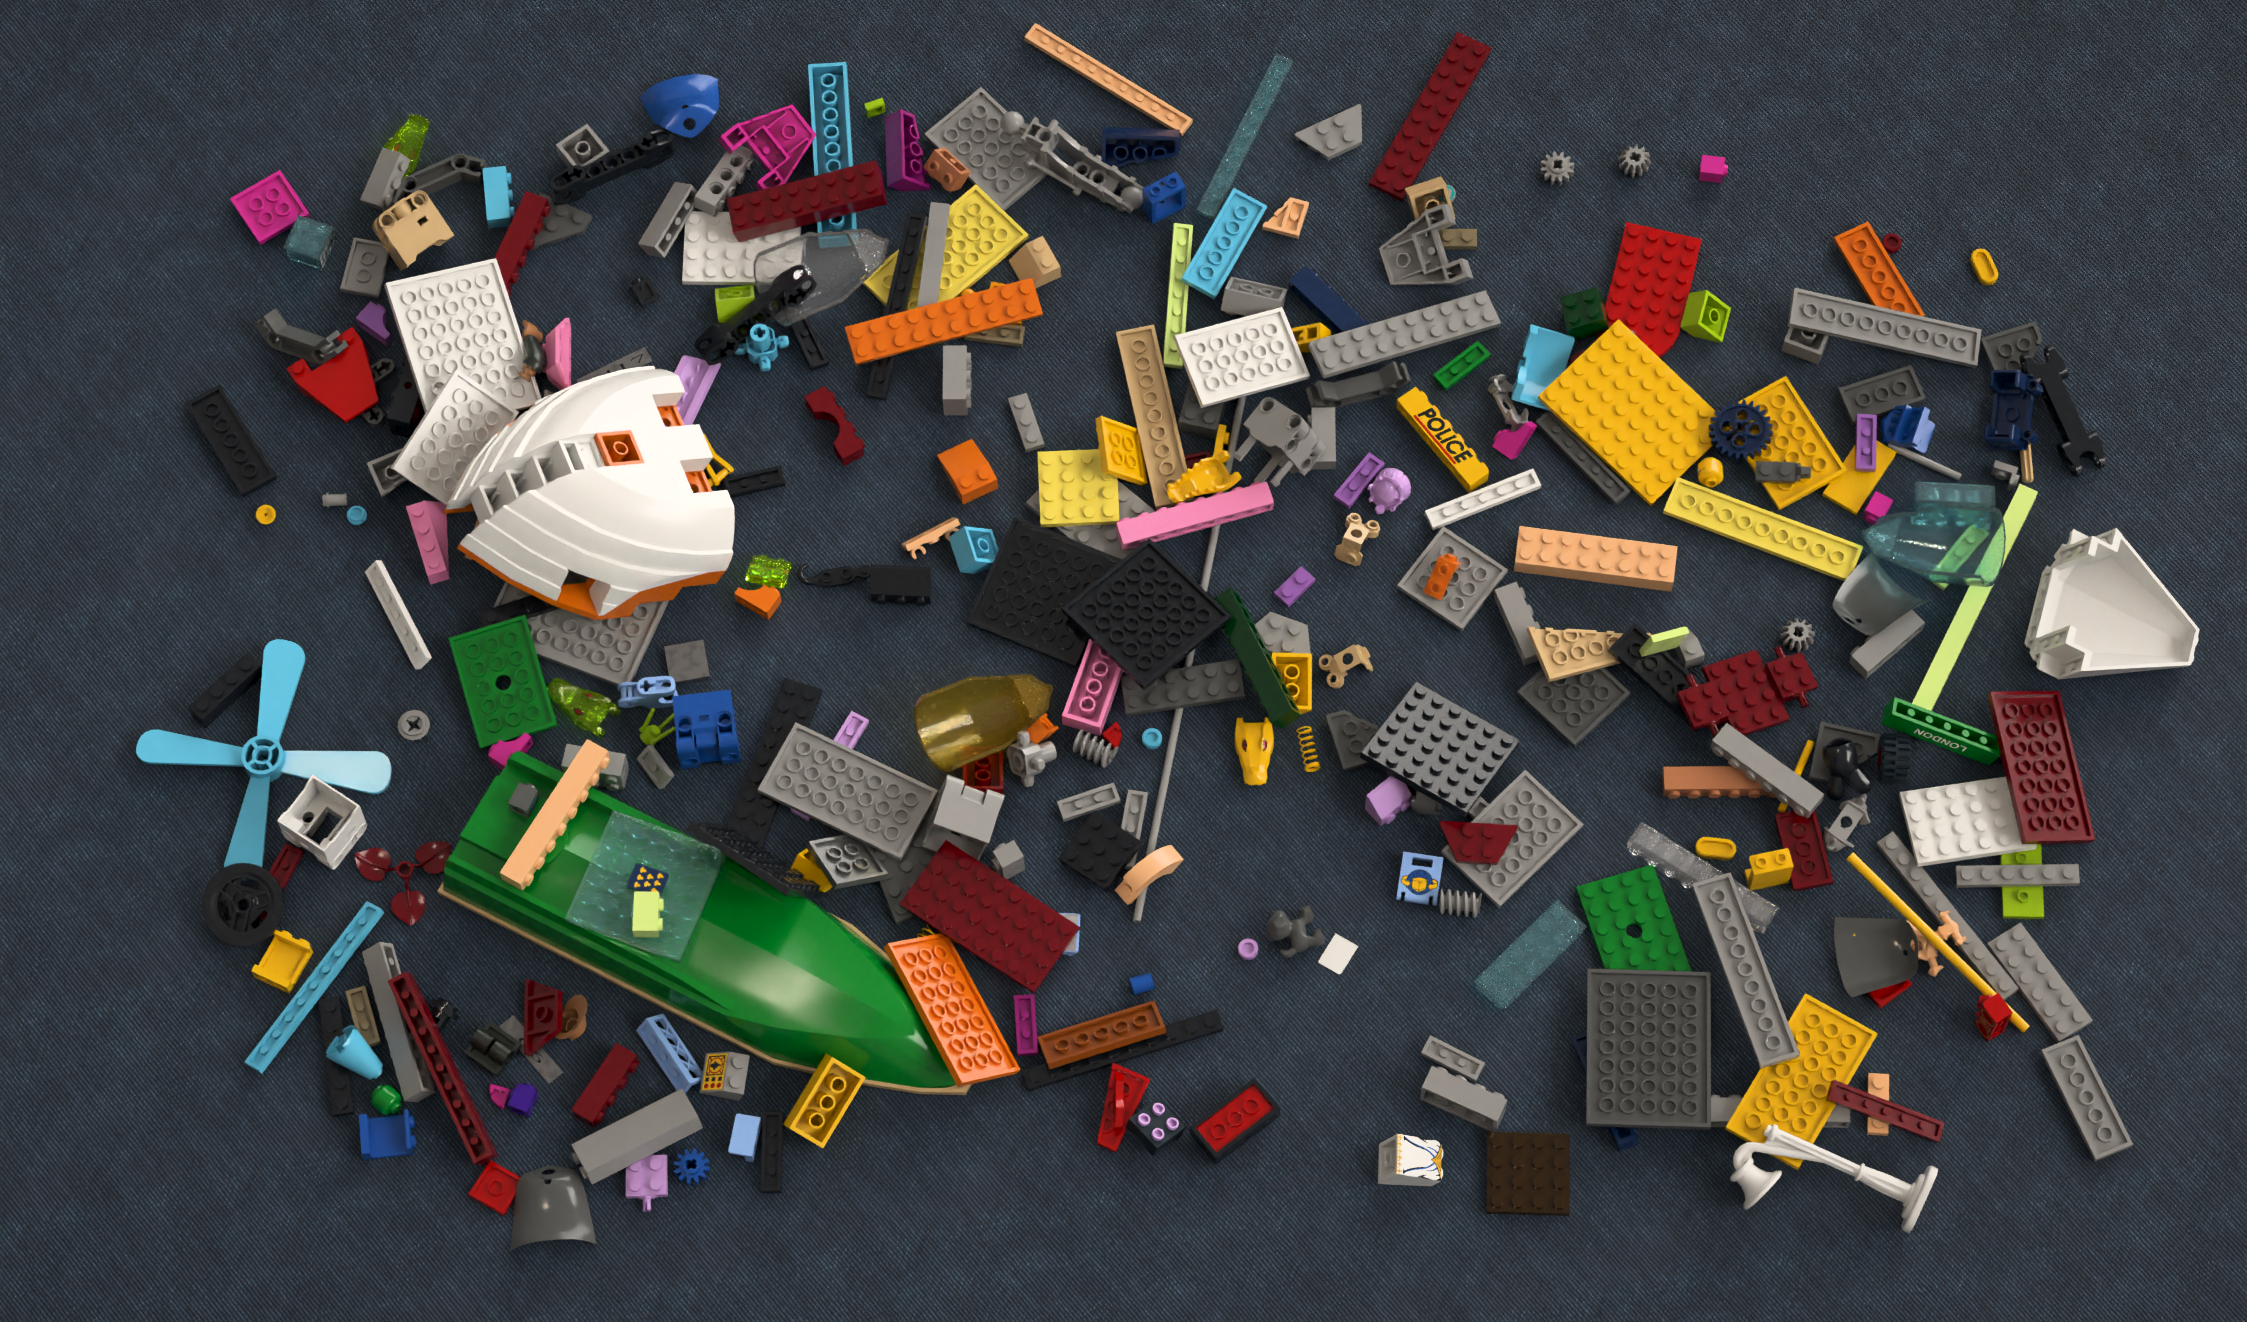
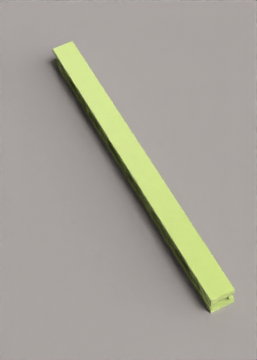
M2019 484L1912 704L1932 711L2036 499L2037 491Z

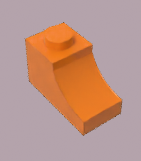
M763 585L762 588L757 590H744L738 587L734 593L735 601L767 620L771 618L782 602L780 592L772 586Z

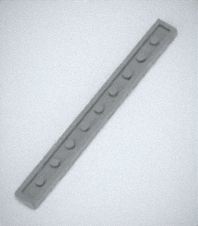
M1892 831L1879 840L1876 844L1877 847L1941 926L1945 924L1937 917L1940 912L1950 911L1948 914L1950 919L1958 924L1961 936H1966L1963 944L1957 945V947L1984 981L1996 993H1999L2003 1000L2016 993L2019 989L1925 870L1921 866L1917 867L1915 858L1897 835Z

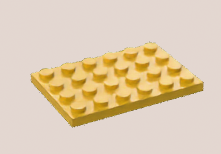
M1786 376L1745 398L1746 405L1753 401L1754 408L1760 405V412L1766 410L1765 417L1770 416L1769 423L1773 424L1771 429L1773 435L1769 437L1771 443L1766 444L1767 450L1761 449V456L1755 453L1754 460L1747 456V462L1756 474V461L1801 463V466L1811 467V478H1800V481L1795 482V484L1762 483L1778 510L1787 507L1847 473L1846 467ZM1744 415L1737 417L1739 420L1747 419ZM1753 429L1750 433L1756 435L1759 434V431ZM1742 441L1735 442L1737 446L1744 444Z

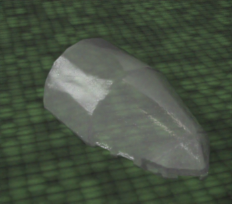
M868 229L805 233L756 255L753 269L758 292L760 295L772 287L773 280L778 275L795 265L802 264L807 270L808 275H811L817 283L815 290L799 305L795 307L787 306L773 317L779 324L785 327L837 306L847 299L884 264L889 240L873 234V231ZM797 270L793 275L794 279L799 278L803 271ZM811 281L804 282L801 285L802 289L809 288Z

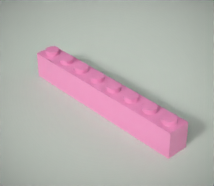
M1254 482L1245 488L1236 487L1230 492L1215 493L1212 497H1199L1190 503L1181 502L1172 508L1167 509V507H1163L1150 514L1145 512L1135 518H1123L1116 523L1115 531L1121 549L1125 551L1139 547L1149 538L1153 542H1158L1273 510L1274 500L1267 482Z

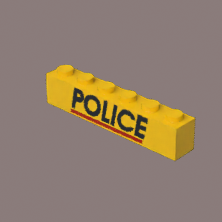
M1414 387L1397 399L1396 408L1468 493H1471L1488 481V467L1483 462H1479L1473 449H1468L1464 444L1462 436L1452 430L1450 422L1440 416L1438 408L1428 402V398L1423 391H1419L1417 387Z

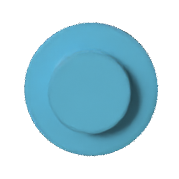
M353 506L347 512V519L353 525H360L367 518L366 510L361 506Z

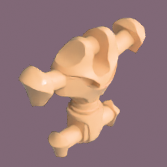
M1950 911L1940 912L1937 918H1940L1945 925L1939 926L1935 933L1942 940L1946 941L1952 936L1955 940V945H1962L1966 940V936H1961L1958 924L1950 919L1948 915ZM1907 920L1906 922L1910 924L1918 940V960L1928 961L1930 965L1928 974L1936 977L1938 972L1944 968L1942 965L1938 966L1935 957L1938 956L1937 948ZM1912 940V941H1911V949H1912V951L1914 952V951H1915V943H1914V941Z

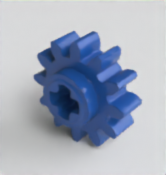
M694 1148L691 1154L685 1149V1156L677 1155L680 1162L675 1161L673 1164L678 1168L674 1170L676 1176L680 1175V1182L686 1179L687 1185L690 1186L692 1181L699 1185V1178L706 1180L704 1172H710V1168L707 1167L710 1162L709 1159H704V1152L697 1155V1150ZM689 1165H691V1166H694V1165H695L696 1168H695V1169H693V1168H690V1169H689L688 1166H689Z

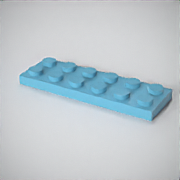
M1233 188L1185 271L1181 282L1215 300L1266 211L1267 206Z

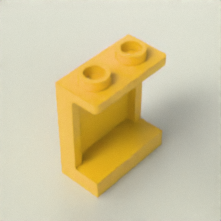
M1788 848L1749 857L1751 869L1744 871L1749 891L1789 883L1794 866Z
M275 930L273 933L274 939L259 965L255 964L251 972L254 978L290 994L311 958L313 950L308 941L302 938L297 940L285 930L281 932Z

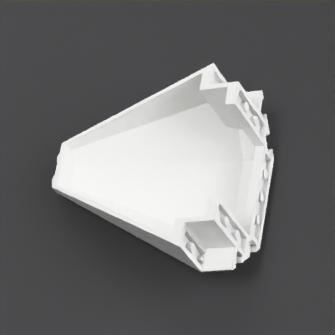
M2115 528L2095 537H2088L2073 529L2070 532L2068 543L2060 546L2054 555L2056 560L2051 567L2046 566L2041 575L2024 642L2026 647L2031 650L2029 653L2032 659L2037 662V669L2057 679H2068L2190 666L2194 660V651L2198 643L2200 629L2119 530Z

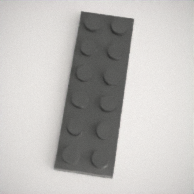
M1238 659L1170 669L1145 690L1129 676L1121 677L1126 717L1245 699L1241 666Z

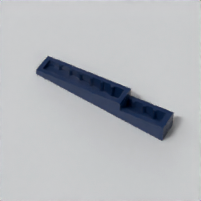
M1587 1032L1570 1038L1585 1075ZM1608 1127L1618 1152L1638 1145V1137L1634 1128Z

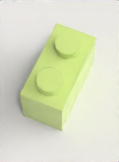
M634 891L632 927L634 937H659V931H663V918H660V911H664V899L660 898L659 892Z

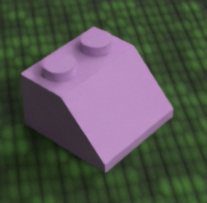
M1390 776L1366 795L1365 810L1380 826L1385 823L1389 824L1395 819L1398 812H1404L1411 806L1412 794L1405 783Z

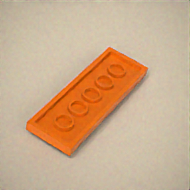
M1869 222L1834 237L1833 241L1872 305L1925 317V314Z

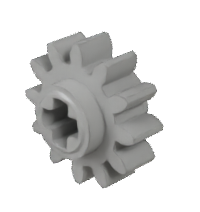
M1553 151L1552 157L1546 154L1545 160L1541 161L1542 168L1540 169V174L1544 175V181L1551 179V185L1558 181L1559 186H1561L1562 180L1568 183L1569 176L1572 177L1574 174L1572 170L1574 169V163H1570L1571 157L1564 158V152L1557 156L1556 152Z

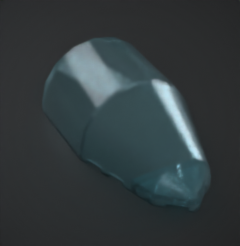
M1939 504L1935 508H1920L1915 512L1907 513L1905 511L1881 516L1876 520L1877 523L1862 531L1864 540L1877 558L1929 582L1979 587L1993 586L2000 574L2005 554V523L2000 509Z

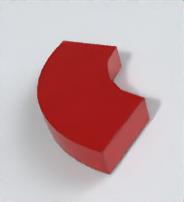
M1114 1072L1113 1119L1115 1127H1122L1124 1119V1079L1121 1072Z

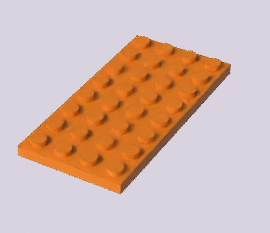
M939 933L888 943L884 947L958 1087L1015 1075L1021 1070L951 939Z

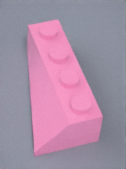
M422 501L406 506L431 585L449 579L447 514H443L446 507L443 503Z

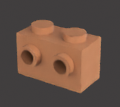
M945 147L935 149L923 167L928 171L929 176L940 182L942 187L949 192L960 190L971 173Z

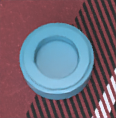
M1155 728L1145 730L1142 735L1143 745L1148 749L1158 748L1162 743L1160 731Z

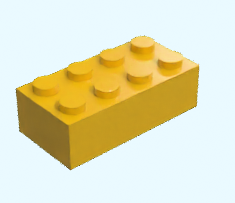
M825 1054L783 1125L824 1148L866 1077L830 1055Z

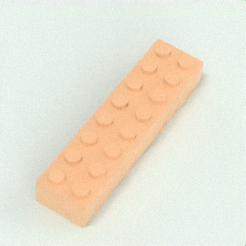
M1520 526L1514 572L1671 592L1678 546Z

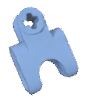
M671 676L645 677L639 680V682L620 683L617 685V690L621 692V699L618 700V705L623 708L643 706L647 709L672 707L673 699L667 701L663 697L670 695L678 696L675 689V681ZM665 682L671 684L670 687H662L661 685Z

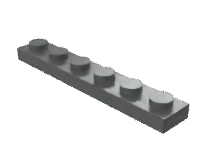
M1547 411L1535 421L1537 427L1615 506L1630 494V490L1551 411Z

